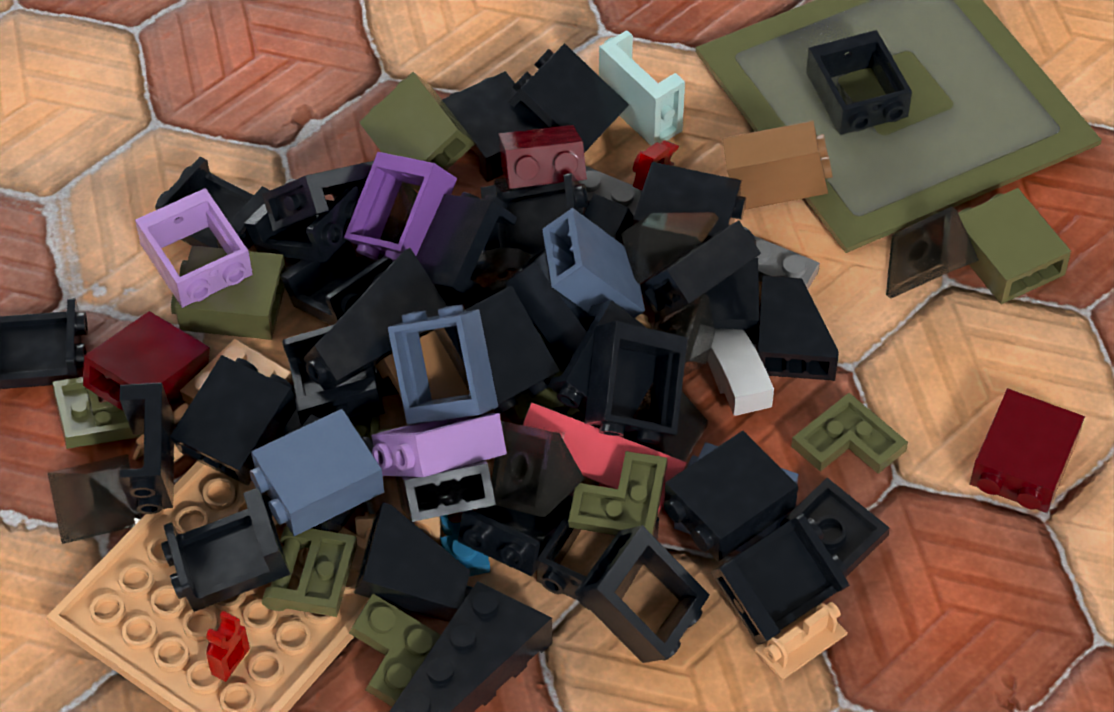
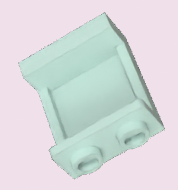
M625 31L616 37L609 38L604 44L599 46V76L629 104L619 116L652 146L656 142L661 143L663 140H669L682 132L685 81L674 73L657 83L632 59L633 35L629 31Z

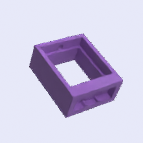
M377 152L344 238L357 245V253L371 259L378 260L379 255H384L391 258L394 262L408 248H411L416 256L444 194H452L457 178L435 163ZM402 182L421 186L399 243L380 240Z

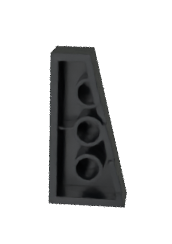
M477 581L389 712H474L482 704L486 706L496 696V691L512 676L516 678L527 667V662L539 651L543 653L553 643L552 617Z

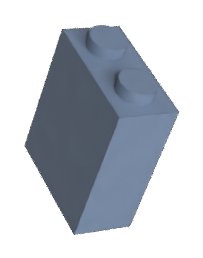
M571 208L542 229L552 288L586 312L590 310L592 305L611 300L634 318L645 311L633 252L574 208Z
M343 409L251 451L254 469L250 470L251 479L260 493L267 492L271 499L269 507L275 520L279 525L286 523L293 536L384 493L382 469Z

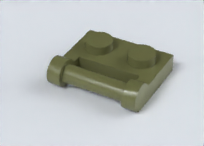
M286 526L280 541L283 544L282 549L291 575L273 581L271 587L265 589L262 604L274 611L292 609L337 617L357 548L356 536L312 528L293 536L288 526ZM307 547L309 551L298 589H288L300 549Z

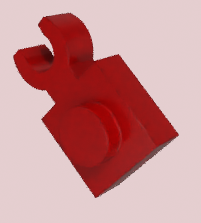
M663 140L661 143L656 142L645 151H640L633 163L632 170L636 174L632 187L643 190L652 162L674 166V162L670 160L674 152L678 150L679 145Z
M222 611L220 614L221 623L217 631L211 628L207 631L206 638L209 644L206 655L211 675L226 682L250 647L246 628L240 625V619Z

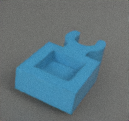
M448 515L441 516L442 531L447 535L440 537L441 547L470 570L469 577L490 573L488 556L458 542L461 522L453 523L448 519Z

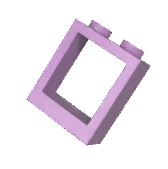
M206 188L135 220L141 246L182 308L193 302L202 301L209 295L230 285L238 284L245 278L253 275L248 249ZM209 227L227 255L180 277L161 248Z
M483 413L481 415L411 424L371 435L374 446L372 455L381 467L383 476L426 477L507 454L499 413Z

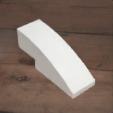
M697 328L696 333L720 394L725 393L733 416L771 408L774 387L755 347L743 329Z

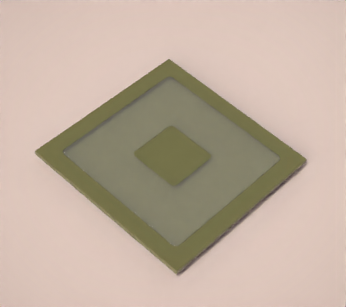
M814 0L697 46L695 51L755 132L814 121L816 134H824L833 178L826 179L828 194L805 199L845 253L1099 146L1102 141L983 0ZM877 30L912 90L909 116L896 122H887L859 132L854 131L839 135L806 74L809 47ZM871 67L831 78L846 105L886 95Z

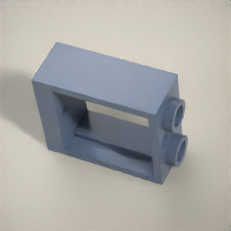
M454 305L438 309L439 316L428 318L426 310L401 315L402 323L388 327L407 425L481 415L498 407L479 309L464 312L462 305ZM457 326L470 394L432 400L419 331Z

